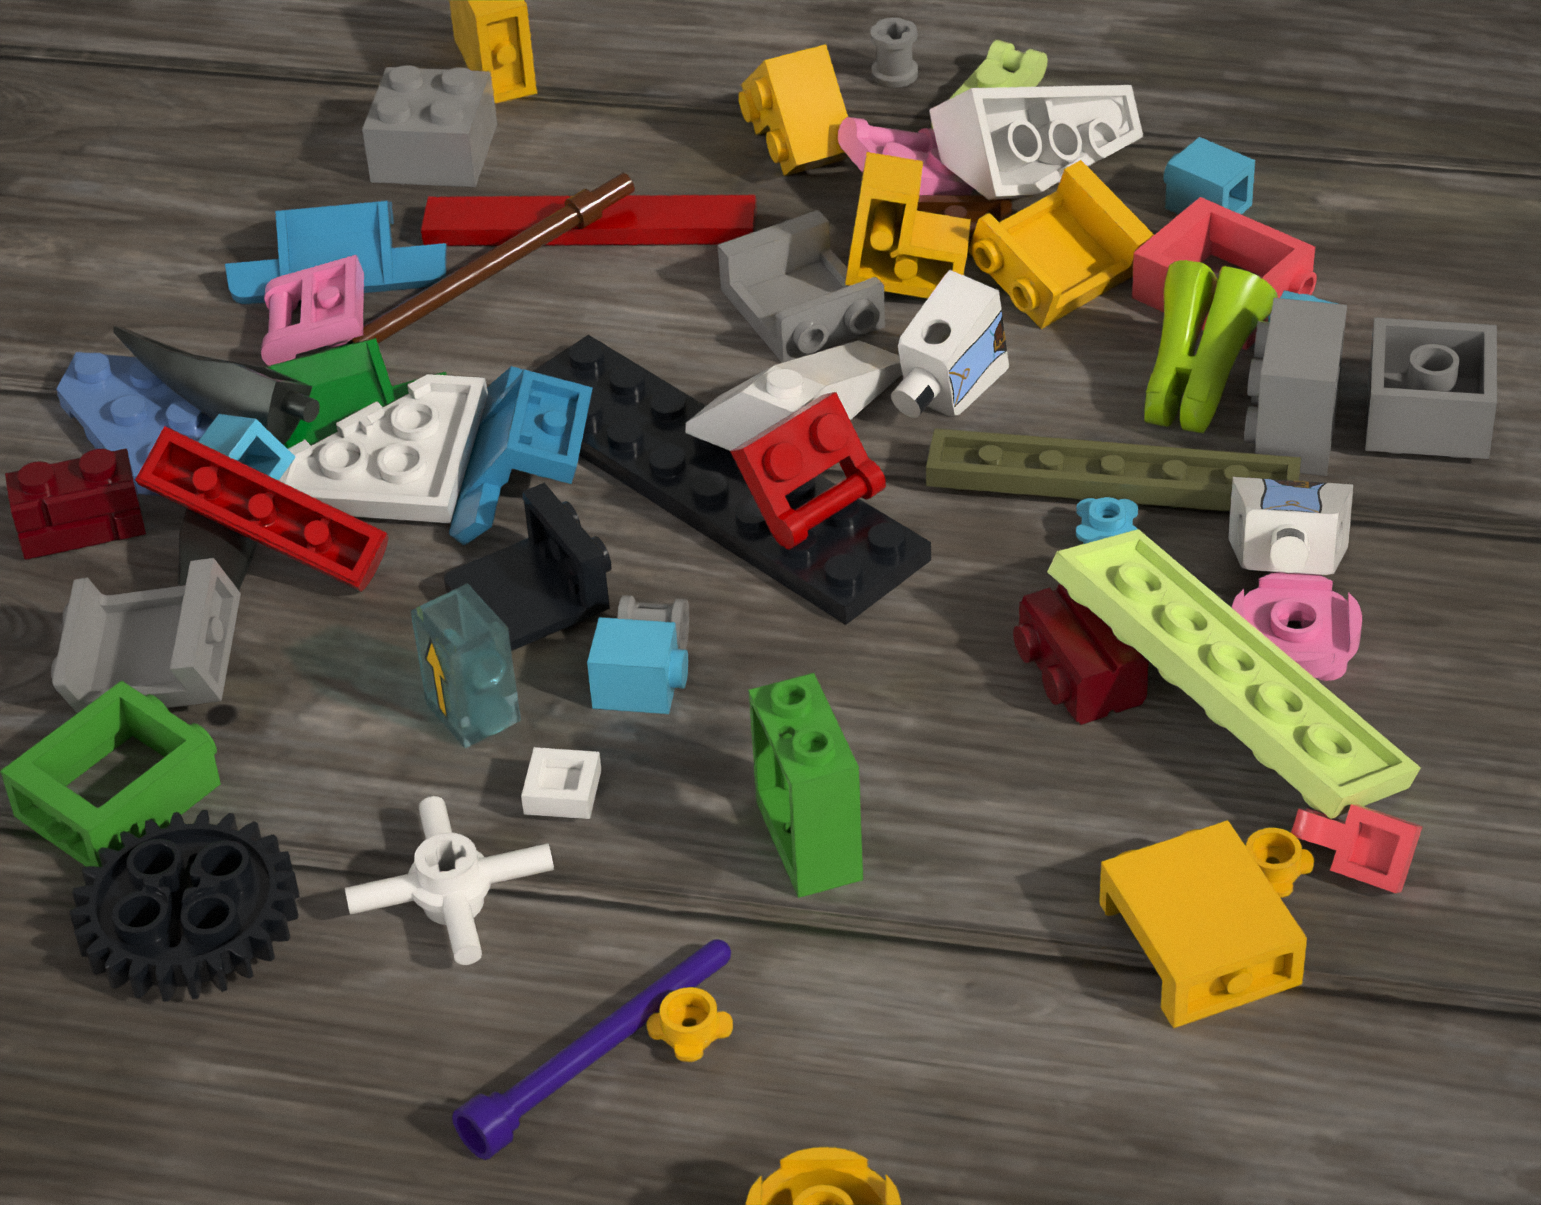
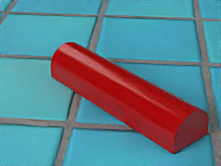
M166 426L162 429L135 479L138 485L360 592L372 580L387 548L389 537L386 532Z

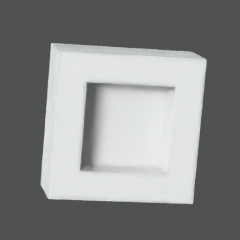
M534 747L521 794L523 813L526 815L590 819L601 774L600 753L595 751Z

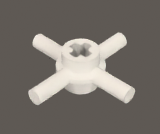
M431 796L422 800L418 806L426 840L417 848L414 856L415 862L412 864L409 873L345 887L349 912L352 915L415 901L423 908L428 918L436 923L447 926L455 961L461 965H470L477 962L482 956L474 917L481 911L484 897L488 893L491 884L553 871L552 855L547 843L484 857L476 850L474 843L469 838L461 834L452 833L445 801L440 797Z

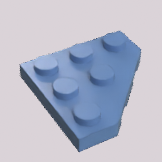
M76 352L56 388L61 407L70 418L75 417L84 428L87 439L96 449L115 451L127 448L134 479L139 474L164 426L198 442L214 421L170 389L136 357ZM135 481L138 494L161 496L138 485Z

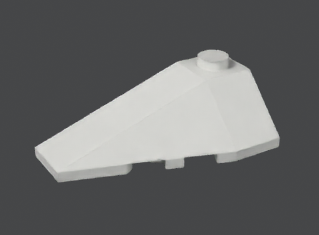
M1132 85L971 88L929 109L941 163L989 200L1031 198L1060 182L1064 169L1082 160L1089 166L1143 137Z
M858 340L774 365L715 398L686 422L685 433L731 451L821 395L837 392L851 420L902 375L900 356Z

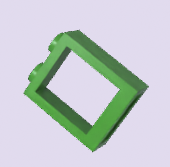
M811 673L749 689L756 803L798 898L862 881L863 857L859 766L815 674Z
M122 680L0 771L14 817L86 867H102L98 853L101 847L120 851L123 848L120 837L121 832L126 831L140 838L146 835L145 821L149 819L153 820L160 829L166 828L170 824L174 812H179L182 815L221 784L214 757L217 753V748L209 733L196 723L189 725L169 712L166 706L154 695L147 694L145 696ZM132 736L164 756L162 760L99 808L66 787Z

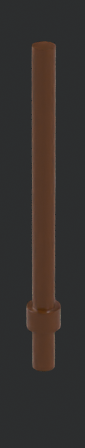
M621 173L591 192L588 189H583L565 200L564 208L363 326V336L353 338L348 344L376 338L379 344L576 226L580 229L587 227L602 218V211L635 191L632 180L626 173Z

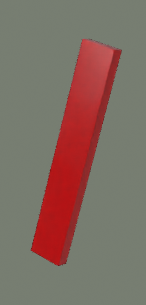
M628 195L602 211V218L583 229L576 226L545 245H719L755 232L756 195ZM571 196L428 197L421 227L423 245L447 243V246H499L564 208L565 200Z

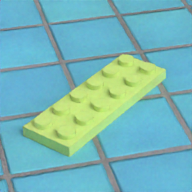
M1139 529L1056 552L1047 572L1067 589L1069 596L1077 603L1088 607L1112 628L1114 635L1120 641L1133 646L1156 666L1160 675L1167 682L1180 687L1203 707L1207 716L1214 723L1227 728L1253 751L1255 758L1261 764L1280 774L1302 794L1304 801L1309 806L1333 819L1348 813L1351 804L1366 806L1410 788L1421 769L1420 766Z

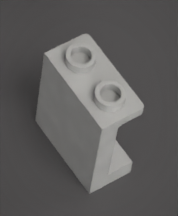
M819 210L718 245L721 291L782 363L811 355L885 327L884 285L877 277L851 286L845 285L847 267L830 249L829 221Z
M214 558L190 561L186 585L103 595L89 578L74 579L69 603L63 610L64 627L58 655L53 660L51 666V678L55 690L76 713L83 710L121 680L145 696L147 694L154 695L166 708L222 701L241 593Z

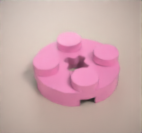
M1284 572L1271 573L1259 578V587L1257 589L1249 591L1245 596L1243 589L1233 601L1232 609L1314 678L1332 681L1342 677L1346 673L1348 661L1357 653L1359 648L1362 612L1357 600L1349 592L1348 600H1346L1342 595L1332 591L1333 581L1321 575ZM1300 621L1303 629L1287 627L1288 622Z

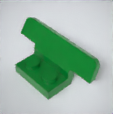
M376 338L263 367L313 386L309 397L317 400L320 405L319 413L315 420L305 422L300 419L292 436L284 444L287 449L303 440H306L311 446L338 432L337 422L376 401L382 407H385L409 394L407 385L418 380L415 379L392 386ZM441 372V373H437V374H433V375H447V374H446V372Z

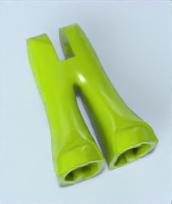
M1179 260L1169 265L1163 291L1164 319L1161 342L1156 363L1146 389L1144 421L1153 425L1170 426L1181 402V428L1186 431L1203 434L1216 412L1239 352L1249 335L1257 327L1258 321H1264L1270 316L1273 299L1278 298V295L1267 281L1248 271L1223 266L1220 269L1217 280L1214 272L1206 264ZM1208 314L1202 338L1197 353L1195 355L1197 340L1203 323L1205 321V318Z

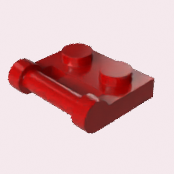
M837 392L821 395L731 450L771 534L780 546H784L789 550L807 539L808 530L860 497L868 500L886 487V479L882 470L874 461L868 458ZM839 462L846 476L845 479L794 510L790 507L785 495Z

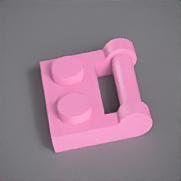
M853 117L845 118L840 124L838 130L839 145L862 173L866 152L923 161L919 195L972 194L974 188L941 163L934 129L922 128L918 132L869 126L866 120Z
M357 255L276 277L266 285L264 300L265 305L269 309L268 333L262 340L261 356L267 365L270 366L295 359L296 354L320 347L341 346L353 338L363 336L364 271ZM299 300H301L300 323L292 325V311L296 309Z

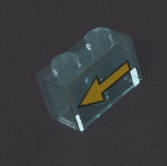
M467 583L411 610L426 704L460 744L467 748L521 721L508 627Z

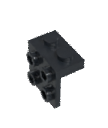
M545 482L522 491L528 531L527 539L455 568L444 576L445 589L489 647L499 654L509 653L610 609L606 573L611 571L612 564L604 543L599 537L594 536L591 538L581 526L574 507L568 501L561 503Z

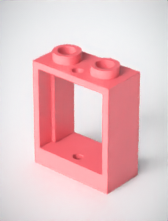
M1199 197L1138 248L1133 256L1132 298L1163 313V291L1167 271L1171 263L1179 260L1202 263L1210 255H1214L1261 276L1262 279L1275 289L1278 298L1281 297L1284 290L1312 295L1317 281L1316 273L1313 272L1315 246L1202 197ZM1207 314V316H1206V318H1205V321H1204V323H1203V326H1202V328H1201V330H1203V331H1204V328H1205V324H1206V320H1207L1208 314ZM1257 327L1249 335L1242 349L1247 350L1255 343Z

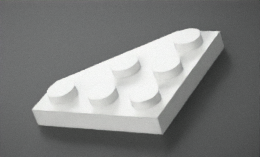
M427 374L408 384L409 394L385 407H382L376 401L337 422L338 432L311 446L306 440H303L290 447L288 450L295 456V459L279 481L353 517L451 523L488 397L486 380L480 377Z

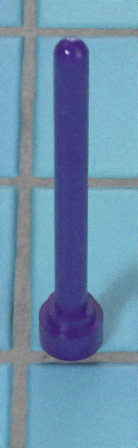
M720 939L708 942L503 1094L498 1092H492L488 1096L477 1094L452 1113V1120L463 1143L471 1152L483 1160L490 1159L513 1141V1132L519 1128V1118L647 1024V1020L652 1014L660 1013V1005L668 994L680 988H695L725 966L731 958L730 946Z

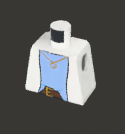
M951 270L945 274L900 337L898 351L903 381L891 393L892 402L899 411L909 417L917 418L929 407L949 417L959 416L1009 368L999 290Z
M1233 477L1228 539L1240 566L1247 570L1315 575L1334 574L1348 548L1353 484Z

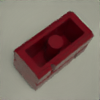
M127 448L115 451L94 449L86 452L81 458L52 464L36 461L24 465L18 471L5 473L10 509L24 560L146 534L139 495Z
M1059 584L1054 591L1049 587L1023 596L1019 602V625L1013 629L1015 646L1025 663L1034 661L1041 670L1045 692L1054 705L1063 703L1074 720L1083 725L1107 717L1111 710L1119 713L1143 704L1144 700L1147 699L1148 659L1133 646L1120 641L1114 635L1112 628L1088 607L1074 601L1063 585Z

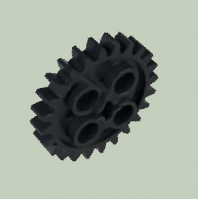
M202 810L199 813L194 824H185L179 812L173 813L170 827L160 829L153 820H146V835L137 838L126 831L121 832L120 837L123 848L120 851L101 847L98 853L102 867H84L82 874L86 886L73 888L72 894L76 908L70 910V916L80 954L82 957L88 956L93 974L98 975L106 972L110 986L113 989L124 985L130 980L136 998H141L153 985L159 986L162 1001L168 1002L174 995L176 988L182 986L187 987L192 1000L198 999L202 983L212 981L216 988L224 992L228 987L226 975L233 971L250 979L254 976L250 960L255 957L272 962L275 959L271 941H289L290 932L287 922L297 920L299 916L295 900L300 897L288 851L280 852L278 840L274 834L261 838L259 825L255 821L238 830L235 815L232 813L227 814L217 825L210 823L207 810ZM189 872L193 887L191 888L188 881ZM178 920H181V924H182V928H183V933H182V935H181V930H180V926H179Z

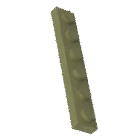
M934 428L926 464V486L956 490L1002 492L1016 495L1073 498L1077 500L1111 497L1118 500L1128 499L1138 505L1230 511L1233 477L1299 481L1301 457Z

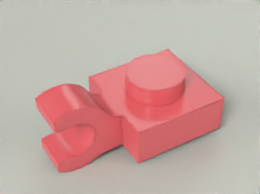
M1351 804L1346 821L1337 817L1330 819L1324 813L1311 808H1306V810L1298 808L1291 833L1302 840L1336 850L1330 871L1393 893L1402 892L1423 826L1359 804Z

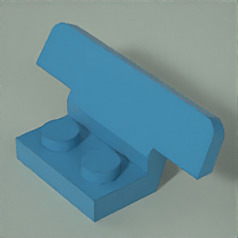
M390 201L275 211L279 259L225 264L230 294L236 302L241 304L265 303L266 285L276 277L357 255L364 271V293L430 287L446 277L447 243L392 248L390 224H394L392 202Z
M512 366L488 386V397L449 530L451 537L462 545H466L492 527L501 486L508 482L511 469L572 484L577 468L593 387Z

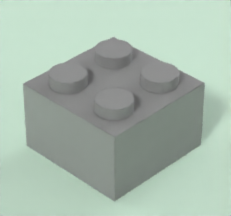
M411 65L386 67L362 128L370 182L476 187L497 127L491 71H471L462 67L449 70L422 69Z
M1274 298L1270 322L1258 321L1254 357L1263 358V360H1251L1247 396H1251V404H1258V407L1248 406L1244 442L1255 443V454L1301 457L1300 473L1327 476L1339 395L1347 305Z
M1374 317L1368 370L1365 451L1489 459L1497 406V325Z

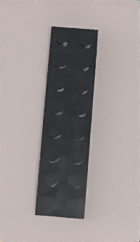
M590 335L585 336L532 371L593 387L579 456L845 625L931 561V542L861 499H857L808 530L807 539L789 550L784 546H780L771 534L731 451L685 433L686 422L706 407V405ZM819 474L785 495L790 507L795 510L835 484Z

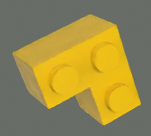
M826 44L764 60L741 84L743 91L739 92V105L742 115L747 123H753L756 136L767 133L766 142L769 154L774 163H780L784 176L839 162L849 157L838 142L840 124L848 115Z
M866 152L845 285L851 286L877 277L884 285V291L929 298L949 270L961 275L964 274L971 219L917 211L923 161Z

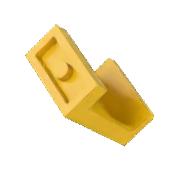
M449 0L454 40L469 70L491 71L494 102L499 103L537 94L528 10L525 0Z
M1080 160L1064 169L1057 191L1001 222H998L990 213L980 217L968 252L974 258L977 266L983 272L989 274L1004 289L1016 308L1026 313L1040 329H1043L1133 277L1134 252L1153 237L1154 234Z
M1228 820L1202 829L1189 830L1178 837L1138 850H1128L1114 858L1101 861L1100 906L1107 916L1121 913L1161 977V1009L1173 1029L1302 985L1307 937Z

